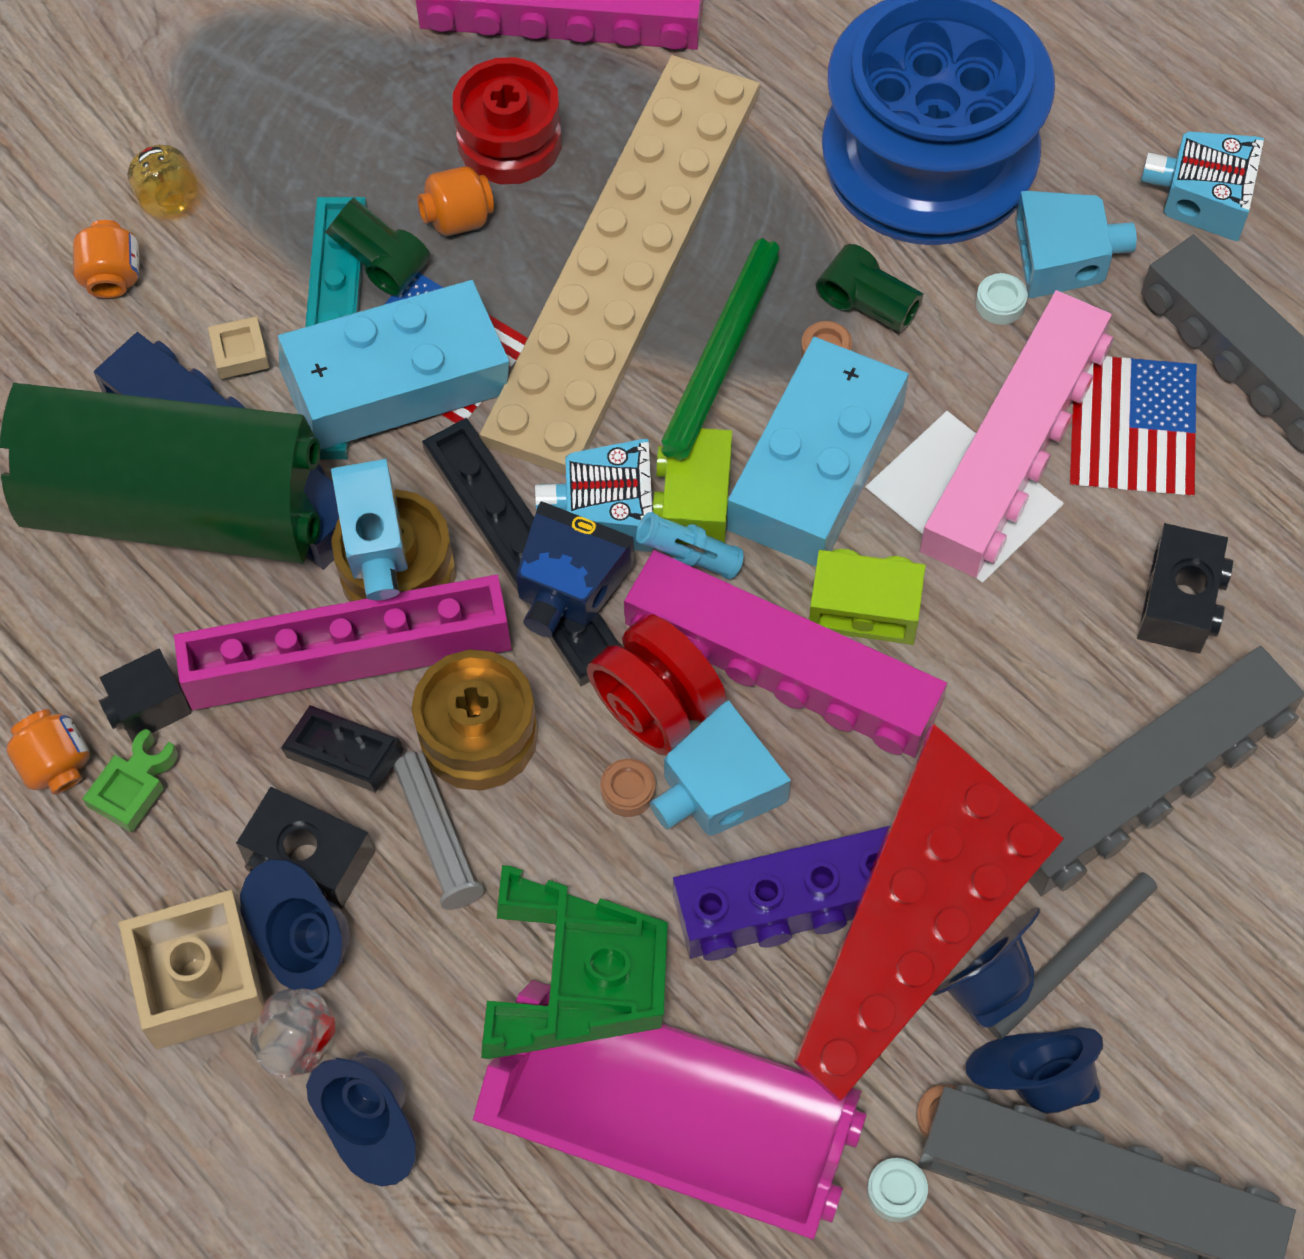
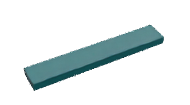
M317 197L305 327L359 312L363 264L325 233L329 225L353 197ZM354 197L368 208L366 197ZM349 441L321 449L319 460H348Z

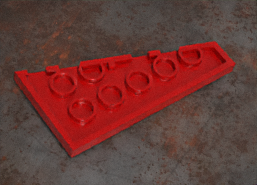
M935 724L927 732L915 768L910 774L903 791L902 800L893 822L887 830L855 909L856 912L847 935L841 943L835 958L836 962L825 989L819 997L793 1061L837 1102L842 1101L1064 839Z

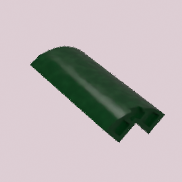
M13 383L0 433V448L9 449V473L4 472L1 474V482L9 511L19 527L304 564L310 544H314L318 539L320 518L304 492V487L310 471L314 470L318 465L320 443L304 415Z

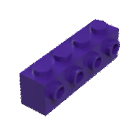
M890 826L673 877V898L689 959L703 956L706 961H715L733 955L738 947L759 943V946L764 948L774 947L788 942L792 938V934L814 929L816 934H828L844 928L847 925V921L853 920L856 912L855 909Z

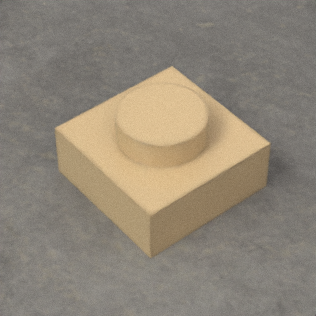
M257 316L208 327L220 379L270 368Z

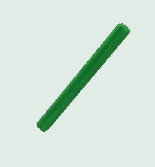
M764 238L758 239L747 257L661 440L663 445L661 451L667 458L674 457L681 461L689 456L779 260L778 252L780 247L775 241L768 242Z

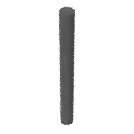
M1141 872L1034 976V986L1028 1000L1017 1011L994 1026L988 1027V1030L999 1040L1008 1035L1157 890L1158 886L1153 878Z

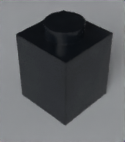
M160 648L99 677L108 696L98 701L112 729L123 725L132 743L138 733L144 729L153 733L192 714Z

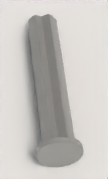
M413 751L406 752L397 759L393 767L443 892L440 898L441 906L446 910L465 907L478 900L483 895L484 888L481 883L474 882L424 755Z

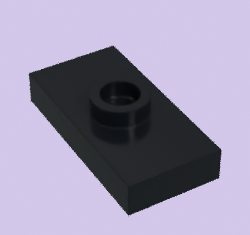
M311 705L281 747L288 759L376 793L404 750L398 738Z

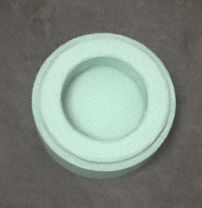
M1005 273L990 275L978 287L976 296L977 311L982 318L990 323L998 325L1013 323L1025 311L1028 297L1027 289L1023 282L1013 275Z
M891 1158L878 1164L872 1171L867 1185V1198L870 1206L877 1215L891 1222H904L915 1217L923 1208L928 1194V1184L922 1170L913 1162L903 1158Z

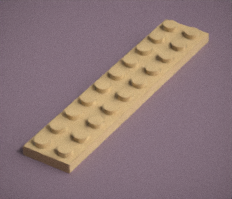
M671 55L508 377L507 384L504 385L479 434L487 448L566 475L565 457L573 452L589 450L760 95V82Z

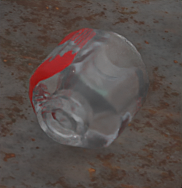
M304 988L297 990L285 989L275 992L265 1002L251 1029L250 1045L258 1063L269 1073L279 1077L303 1075L311 1072L320 1063L335 1035L336 1021L324 999L318 993Z

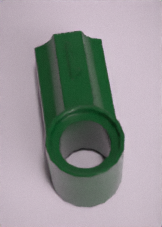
M354 197L345 205L325 231L328 236L366 266V274L377 288L391 296H400L430 259L428 249L416 236L405 230L397 229L394 231Z
M856 244L844 245L815 284L820 297L833 308L849 311L854 307L899 333L902 330H906L914 320L922 304L924 294L882 271L876 258L869 251Z

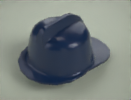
M271 859L257 865L245 878L240 893L241 915L247 930L279 983L292 991L310 992L324 986L336 973L337 968L345 962L344 955L349 946L350 929L346 917L337 905L326 900L314 879L303 867L289 860Z
M1034 907L1016 919L965 969L942 983L932 995L936 996L947 991L977 1025L982 1028L992 1027L1017 1011L1028 1000L1034 986V969L1021 936L1036 920L1041 909Z
M1084 1027L1057 1032L1005 1036L1002 1040L995 1039L975 1050L966 1062V1075L974 1084L987 1089L1015 1090L1031 1108L1042 1113H1059L1076 1106L1096 1102L1100 1099L1101 1086L1097 1076L1095 1060L1098 1059L1103 1049V1037L1095 1029Z
M363 1051L354 1054L349 1059L336 1058L323 1061L314 1068L306 1084L308 1102L316 1117L325 1128L340 1158L349 1170L363 1181L381 1187L398 1184L407 1177L416 1161V1141L410 1124L403 1113L406 1102L405 1085L399 1074L386 1062L378 1058L369 1057Z

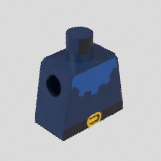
M541 501L537 507L516 576L519 598L531 604L523 620L524 625L535 634L551 637L561 617L581 625L589 624L631 570L635 562L634 537Z

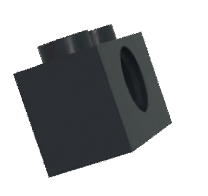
M1164 523L1154 550L1137 634L1138 640L1200 654L1208 636H1218L1225 606L1216 604L1218 590L1226 591L1233 568V559L1225 558L1228 537ZM1178 585L1189 586L1198 594L1185 593Z
M271 786L236 842L246 863L244 867L247 871L251 872L257 865L271 859L289 860L303 867L314 879L326 900L337 905L340 909L344 907L375 853L368 832ZM302 845L317 847L314 854L305 860L297 861L290 858L294 850Z

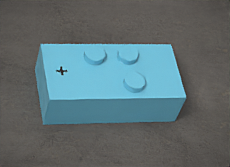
M473 280L278 335L279 369L297 413L304 415L315 437L319 440L320 450L498 397L508 380V357Z
M813 337L728 498L727 530L816 567L818 551H832L902 411L909 373L820 338Z

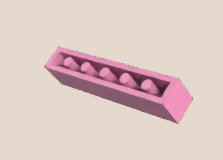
M1055 291L928 519L923 531L920 553L976 578L986 561L995 564L1007 539V535L1001 533L1008 520L1017 523L1029 498V494L1023 492L1030 479L1037 483L1040 481L1051 457L1050 453L1045 452L1051 439L1058 443L1062 440L1072 418V414L1067 412L1071 402L1081 403L1093 379V375L1087 372L1093 362L1102 365L1114 339L1113 336L1107 334L1112 317L1111 313L1060 291Z

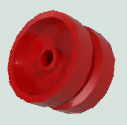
M517 57L493 58L476 64L460 77L453 91V117L456 127L458 152L465 166L474 169L478 176L485 175L488 181L502 185L522 184L538 178L555 164L562 149L561 121L559 116L558 88L548 72L534 62Z
M644 614L624 632L622 637L624 648L608 646L588 664L587 674L598 697L614 718L645 747L660 755H668L691 733L689 721L702 723L725 703L727 698L724 686L715 669L689 638L667 620L655 614Z

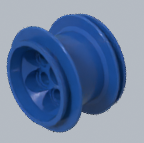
M883 0L858 15L839 36L832 50L828 65L827 83L832 106L824 123L822 149L830 184L844 207L860 222L882 235L921 245H944L967 241L988 233L1007 220L1018 208L1021 191H1028L1036 177L1041 158L1039 130L1044 125L1054 100L1055 74L1053 64L1046 47L1036 32L1015 13L991 0Z

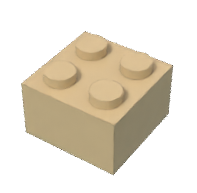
M232 889L118 922L141 1030L156 1050L269 1017L249 933L241 915L240 904Z

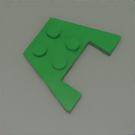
M502 865L496 919L555 924L556 926L549 1005L541 1006L487 1001L481 1058L493 1059L661 1029L664 1015L668 922L601 898L597 904L567 894L568 886L548 880L544 886L522 878L523 870Z

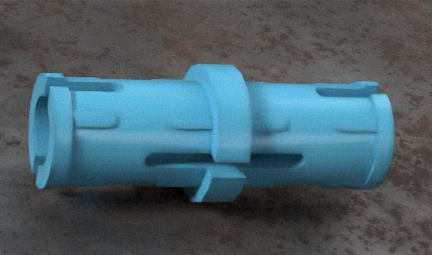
M653 512L646 513L638 525L636 532L637 543L674 556V559L691 567L696 565L720 574L726 579H732L737 575L742 566L744 554L741 548L707 536L706 531L697 525L690 524L685 527L659 517ZM680 539L694 546L705 549V551L701 553L687 546L675 542V540Z

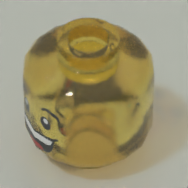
M160 144L147 147L136 154L129 164L127 172L129 186L138 204L147 214L156 218L174 217L189 209L196 200L199 191L197 177L187 158L179 149L170 145Z

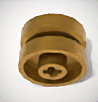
M394 489L408 569L402 572H396L399 592L455 582L456 570L445 518L434 503L415 492ZM339 518L331 542L334 562L340 575L343 593L349 602L367 599L363 578H353L346 557Z
M469 649L447 655L426 670L416 685L411 710L422 753L428 766L438 778L460 789L482 791L505 785L523 772L535 753L538 726L529 681L514 662L495 652Z

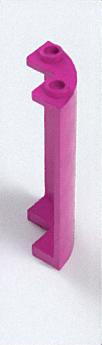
M532 980L518 994L516 1003L548 1006L550 985ZM662 1024L661 1029L494 1058L487 1065L472 1120L814 1240L821 1219L830 1223L833 1222L843 1191L842 1187L833 1184L844 1146L857 1147L867 1114L856 1110L862 1092L860 1090L852 1088L842 1101L837 1102L804 1071Z

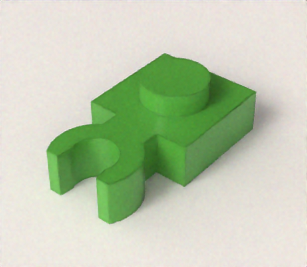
M147 729L142 730L135 737L132 744L133 756L127 762L114 755L82 798L89 809L131 833L164 789L160 780L154 776L169 770L175 764L178 757L174 744L170 742L164 746L159 754L148 755L147 751L153 745L155 739L151 731Z

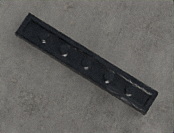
M466 417L423 440V449L518 592L517 570L534 516ZM525 602L527 607L530 608L531 604ZM599 612L587 625H581L561 617L553 635L548 637L580 687L590 682L587 667L595 657L608 646L621 647Z

